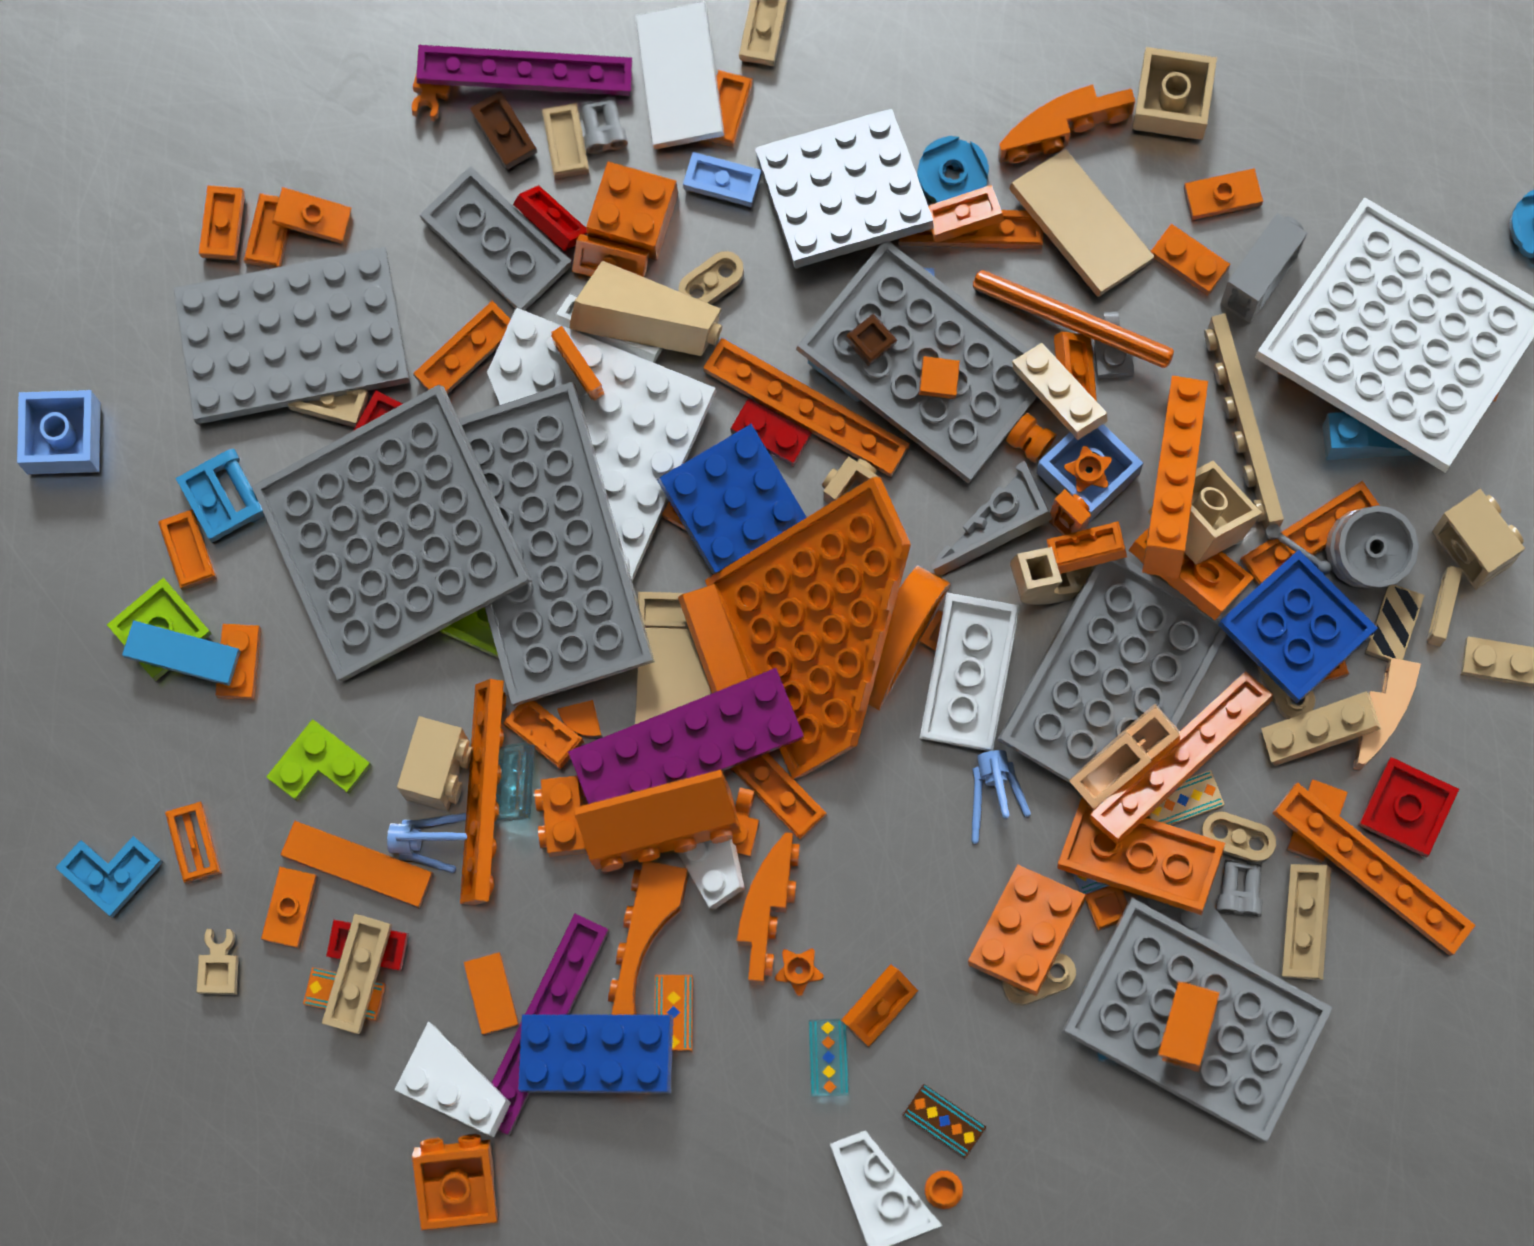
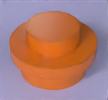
M950 1171L935 1172L928 1178L925 1184V1196L928 1202L938 1209H950L957 1205L962 1198V1182L957 1175Z

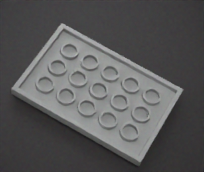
M889 241L882 243L796 348V351L968 484L1038 397L1013 370L1012 365L1013 360L1029 351V349ZM874 313L897 339V342L891 349L868 366L846 342L845 337ZM923 356L960 361L955 399L918 395Z
M386 247L174 288L192 412L196 424L288 407V403L298 401L306 403L320 400V397L333 394L335 397L347 395L346 392L358 389L370 391L410 383Z
M1125 558L1094 565L997 740L1070 783L1069 780L1155 703L1176 727L1226 636V633L1218 626L1223 616L1220 615L1216 620H1213L1206 613L1199 610L1194 603L1178 590L1152 574L1142 573V568Z
M1132 898L1129 900L1062 1033L1258 1141L1265 1143L1268 1141L1332 1011V1007ZM1178 981L1220 992L1199 1072L1162 1061L1163 1057L1158 1056Z

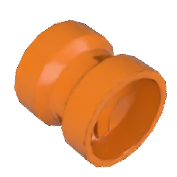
M1026 413L1011 430L1006 442L1013 448L1020 447L1025 451L1026 457L1029 460L1037 463L1050 448L1057 434L1049 428L1043 429L1037 424V419L1031 414Z

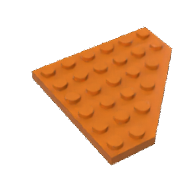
M881 477L870 478L705 580L707 586L715 584L748 679L774 668L778 671L804 735V739L779 748L793 779L802 778L855 748L858 744L911 546Z

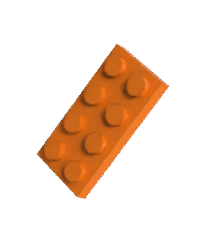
M1081 797L1058 861V869L1202 915L1226 843L1146 818L1117 845L1090 821V814L1095 809Z

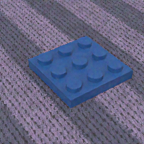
M752 424L656 479L712 574L732 564L807 518Z
M1300 550L1295 552L1223 617L1218 624L1296 704L1378 629Z

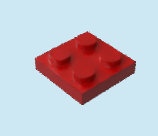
M1390 757L1358 826L1427 858L1458 794L1459 788Z

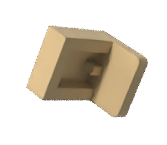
M848 456L840 469L837 471L833 468L823 481L822 487L825 488L823 491L824 501L830 504L849 491L856 480L864 483L872 477H878L875 474L877 470L863 459H858L856 462Z

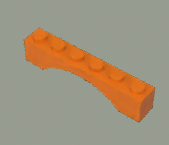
M1172 376L1142 573L1180 578L1208 381Z
M649 861L642 863L641 870H634L631 891L636 892L634 906L628 905L625 912L623 928H628L629 931L626 943L620 942L618 946L616 964L621 965L619 979H612L609 989L608 1001L614 1002L611 1015H637L635 1003L637 978L644 956L663 927L682 911L689 877L687 868Z

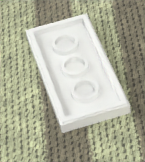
M705 2L636 15L652 143L655 150L725 136Z
M947 592L920 739L983 751L994 750L1020 605Z

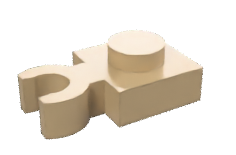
M207 929L204 940L210 948V955H199L197 993L237 995L239 957L228 955V951L235 943L234 931L226 929L225 941L221 944H216L214 942V930Z

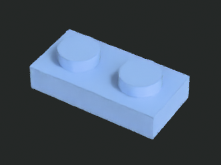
M693 152L684 178L683 189L752 207L762 176V170Z

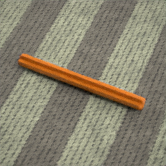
M980 270L974 278L973 288L986 295L1161 368H1166L1172 361L1174 350L1166 345L985 270Z

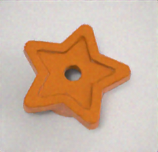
M1083 446L1079 458L1065 464L1064 468L1076 477V489L1078 492L1084 491L1091 485L1106 488L1109 484L1104 471L1111 463L1112 458L1100 457L1092 453L1087 446ZM1091 467L1093 471L1087 473L1086 468Z
M811 948L801 954H796L784 949L782 951L784 967L775 975V980L791 983L796 994L802 995L808 982L821 980L824 977L813 965L815 950ZM797 967H801L803 971L802 973L797 974L795 972V969Z

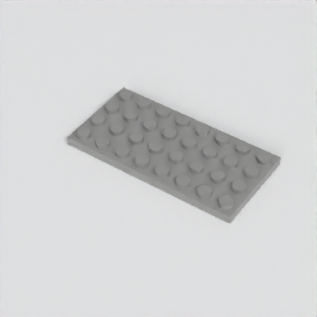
M569 382L459 418L532 578V582L485 606L511 704L514 706L521 705L654 663L655 660L576 384Z

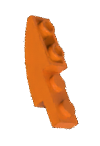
M1092 84L1053 99L1025 117L1001 141L998 150L999 163L1006 161L1012 164L1020 163L1027 160L1030 155L1044 152L1047 155L1057 153L1069 144L1071 130L1084 132L1101 122L1119 123L1126 120L1129 115L1133 114L1136 102L1132 88L1097 97Z
M785 832L772 847L756 873L745 899L739 923L737 944L738 946L751 947L748 981L751 985L764 986L765 976L772 977L774 954H768L767 951L769 939H776L778 917L771 916V911L786 913L787 903L795 902L796 881H790L791 866H798L800 844H793V833Z

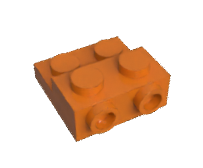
M578 776L541 779V789L534 790L537 812L544 811L545 825L538 826L540 848H547L550 858L587 854L574 812L575 807L588 804Z
M468 1134L459 1137L458 1143L443 1144V1139L430 1138L421 1141L420 1147L414 1148L412 1162L421 1230L497 1222L498 1213L490 1140H481V1135Z

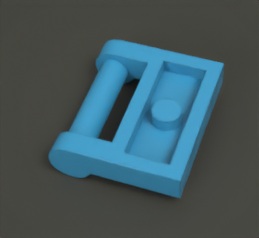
M235 449L224 451L176 478L211 543L245 524L265 516L253 488L238 463L240 457ZM221 470H226L246 506L238 512L234 509L215 474Z

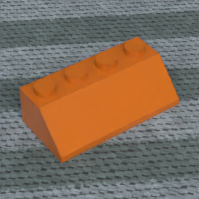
M722 770L574 808L589 860L596 870L601 869L604 872L618 870L624 866L623 863L637 859L639 862L653 861L660 857V853L674 850L676 853L688 852L697 847L696 844L710 840L712 843L726 842L733 838V834L741 833L732 792Z

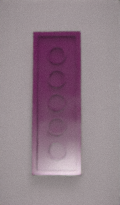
M774 668L570 750L568 753L588 804L717 770L725 771L802 740L804 735L778 671Z

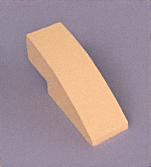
M1391 658L1387 663L1381 693L1369 692L1381 729L1358 737L1353 770L1361 771L1395 731L1413 695L1421 663Z
M1155 703L1103 748L1069 781L1090 806L1095 809L1149 764L1153 757L1180 736V731Z

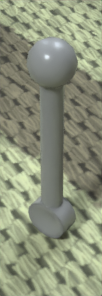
M1274 524L1266 528L1265 534L1269 539H1278L1295 552L1300 550L1324 575H1328L1331 572L1332 566L1329 562H1321L1281 533L1278 525Z

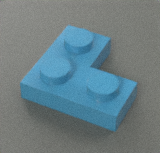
M133 836L109 863L80 840L55 868L106 914L113 918L163 861Z

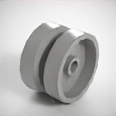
M1377 505L1349 511L1336 520L1328 533L1325 550L1328 562L1340 580L1352 587L1370 589L1393 585L1406 577L1417 561L1419 543L1416 530L1405 515L1394 508Z

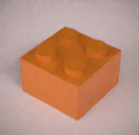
M607 162L586 225L588 236L648 250V258L658 260L678 198L677 181Z

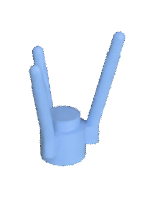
M993 750L979 754L977 756L978 767L972 769L974 775L973 844L979 842L983 780H985L986 786L996 787L999 806L1004 819L1010 816L1004 789V783L1008 782V780L1024 816L1030 817L1031 815L1015 775L1013 762H1008L1005 750Z
M466 813L420 820H402V824H390L387 835L388 852L399 853V860L413 861L453 873L456 871L454 865L415 854L414 851H420L422 841L466 840L467 834L422 832L420 829L466 820Z

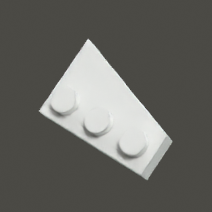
M732 839L722 843H712L711 840L698 843L695 849L678 853L709 908L714 910L745 889L736 845L733 844Z
M428 1021L395 1090L491 1137H495L511 1104L510 1101L442 1035L435 1025Z
M866 1131L830 1144L867 1246H892L942 1227L941 1223L921 1201L920 1197L909 1186Z

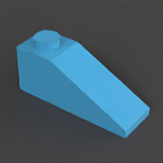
M1345 412L1328 413L1322 425L1326 460L1415 455Z

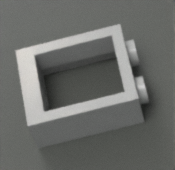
M1278 213L1274 216L1228 280L1220 303L1248 323L1253 321L1299 257L1307 236V232L1303 230L1300 222L1290 216L1283 217Z

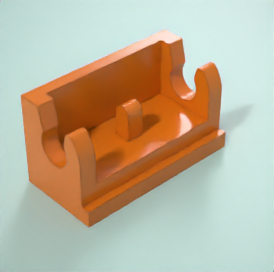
M1178 981L1158 1056L1163 1057L1162 1061L1199 1072L1220 992Z

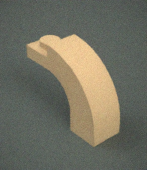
M1052 547L1018 553L1010 562L1020 601L1032 605L1071 600L1074 596L1078 595L1093 566L1060 574Z

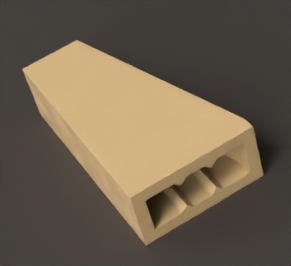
M602 260L574 302L569 328L579 332L702 356L708 345H715L722 331V325L718 324L721 309Z

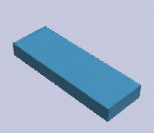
M133 620L122 656L134 661L230 686L241 651L235 647Z

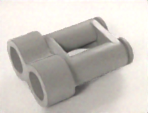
M607 97L598 103L587 101L580 105L586 131L583 139L587 153L597 154L607 149L618 150L628 145L626 131L620 124L615 98ZM604 112L606 126L599 127L596 113Z
M1225 859L1222 894L1217 896L1216 910L1222 914L1260 917L1262 915L1263 900L1259 899L1262 863L1247 862V864H1240L1239 860ZM1239 871L1246 872L1245 891H1237Z

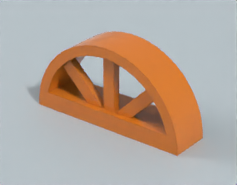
M916 566L898 591L868 703L879 711L951 587L950 582L920 566Z

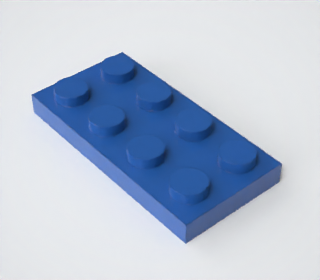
M522 1014L518 1091L536 1093H671L673 1016Z

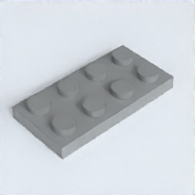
M471 166L420 214L421 220L515 309L517 307L525 311L572 266V261Z

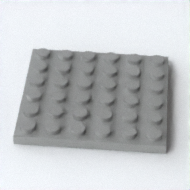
M441 385L431 388L252 486L337 681L343 682L532 582V578L447 392Z

